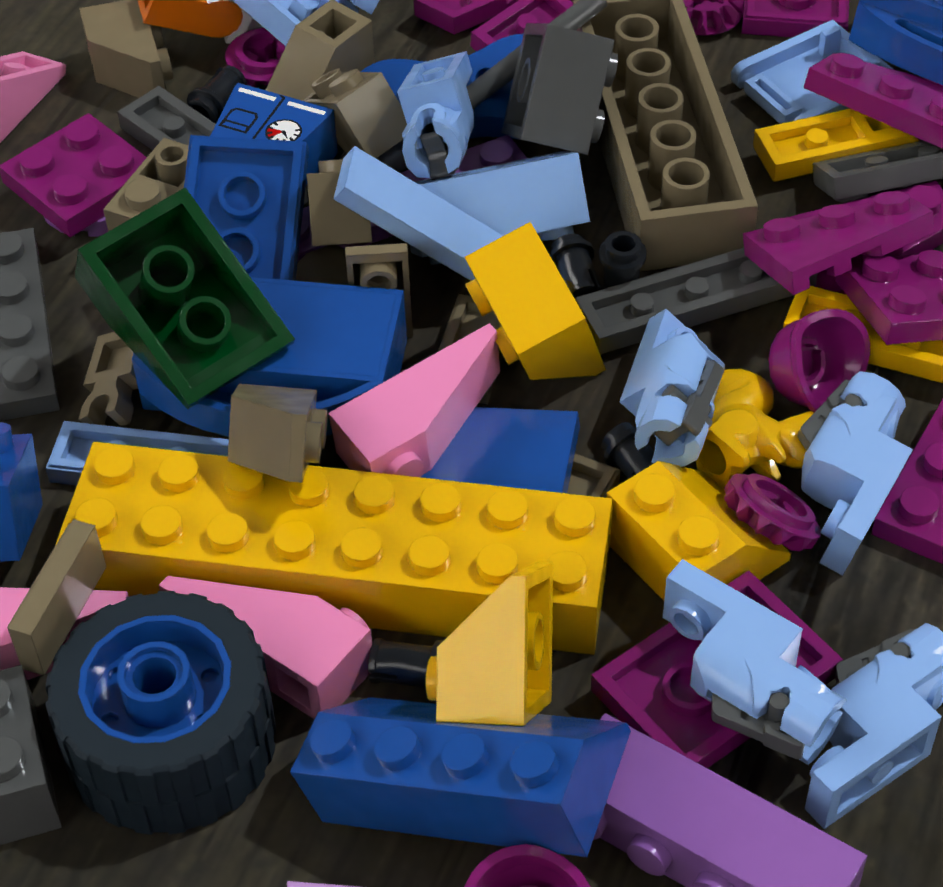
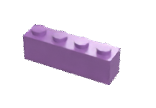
M606 713L600 719L621 722ZM629 726L631 733L594 839L601 838L626 852L630 860L641 870L655 876H662L664 874L685 887H859L868 855Z

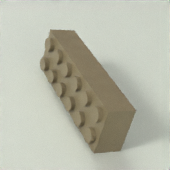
M606 0L607 7L582 25L577 31L615 40L612 52L618 54V65L612 85L609 88H603L599 109L604 111L605 117L599 144L625 230L636 234L647 250L646 262L640 268V271L684 266L744 248L743 233L755 230L758 204L683 0Z

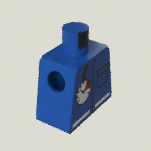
M237 83L210 135L214 137L307 142L309 147L307 174L319 173L318 161L333 160L338 153L334 109Z

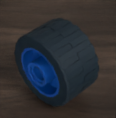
M158 591L156 594L142 595L141 593L126 597L124 601L114 605L109 604L96 611L95 615L89 620L81 622L70 633L71 636L67 642L59 647L53 658L54 665L52 671L47 675L45 686L48 695V701L46 702L48 717L74 790H78L83 803L92 812H98L104 816L106 822L119 828L124 826L134 829L135 833L150 835L153 832H168L169 835L184 833L190 828L201 825L205 827L218 821V818L230 810L234 811L246 801V796L253 789H257L266 776L265 769L273 759L275 751L274 735L277 732L265 660L260 644L255 642L252 629L245 621L239 620L234 615V611L222 603L216 604L207 600V597L194 593L189 595L179 594L175 591Z

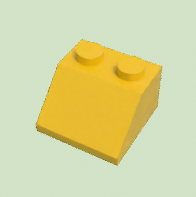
M531 222L465 256L475 279L467 282L465 286L482 317L492 311L501 326L496 329V343L508 365L520 360L530 380L596 376L606 370L585 316Z
M657 461L607 492L606 498H612L610 547L663 601L665 598L666 577L682 559L721 582L728 584L748 570L761 580L790 561L791 555L782 544L774 545L762 534H755L754 529L747 523L738 520L736 512L728 507L724 499L726 492L704 471Z
M539 561L509 576L437 647V656L430 657L426 670V694L429 700L436 701V722L525 726L552 702L553 562Z

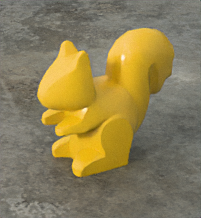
M724 370L714 400L713 422L707 433L701 453L696 460L697 470L704 471L723 490L732 475L742 474L749 467L757 474L778 482L781 474L776 463L790 468H802L806 449L799 441L798 433L801 426L814 412L808 411L777 421L768 416L774 404V393L768 381L748 370Z

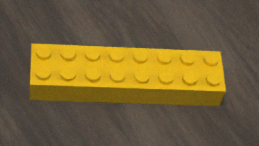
M93 441L56 544L73 519L96 526L106 569L94 590L127 591L129 597L141 593L142 595L156 594L160 591L159 584L167 576L300 593L318 596L337 609L348 608L354 611L366 622L369 628L448 637L512 574L539 561L553 562L552 650L595 655L610 549L612 498L308 465L302 483L288 482L229 462L228 456Z

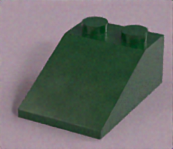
M186 187L82 246L77 251L75 279L110 328L187 409L289 347L295 341L293 335Z

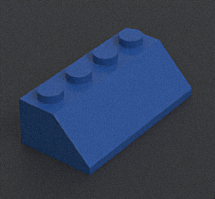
M369 697L318 712L290 773L321 821L325 823L505 847L528 844L540 846L558 854L588 857L631 730L626 722L537 714L525 726L436 722V704Z

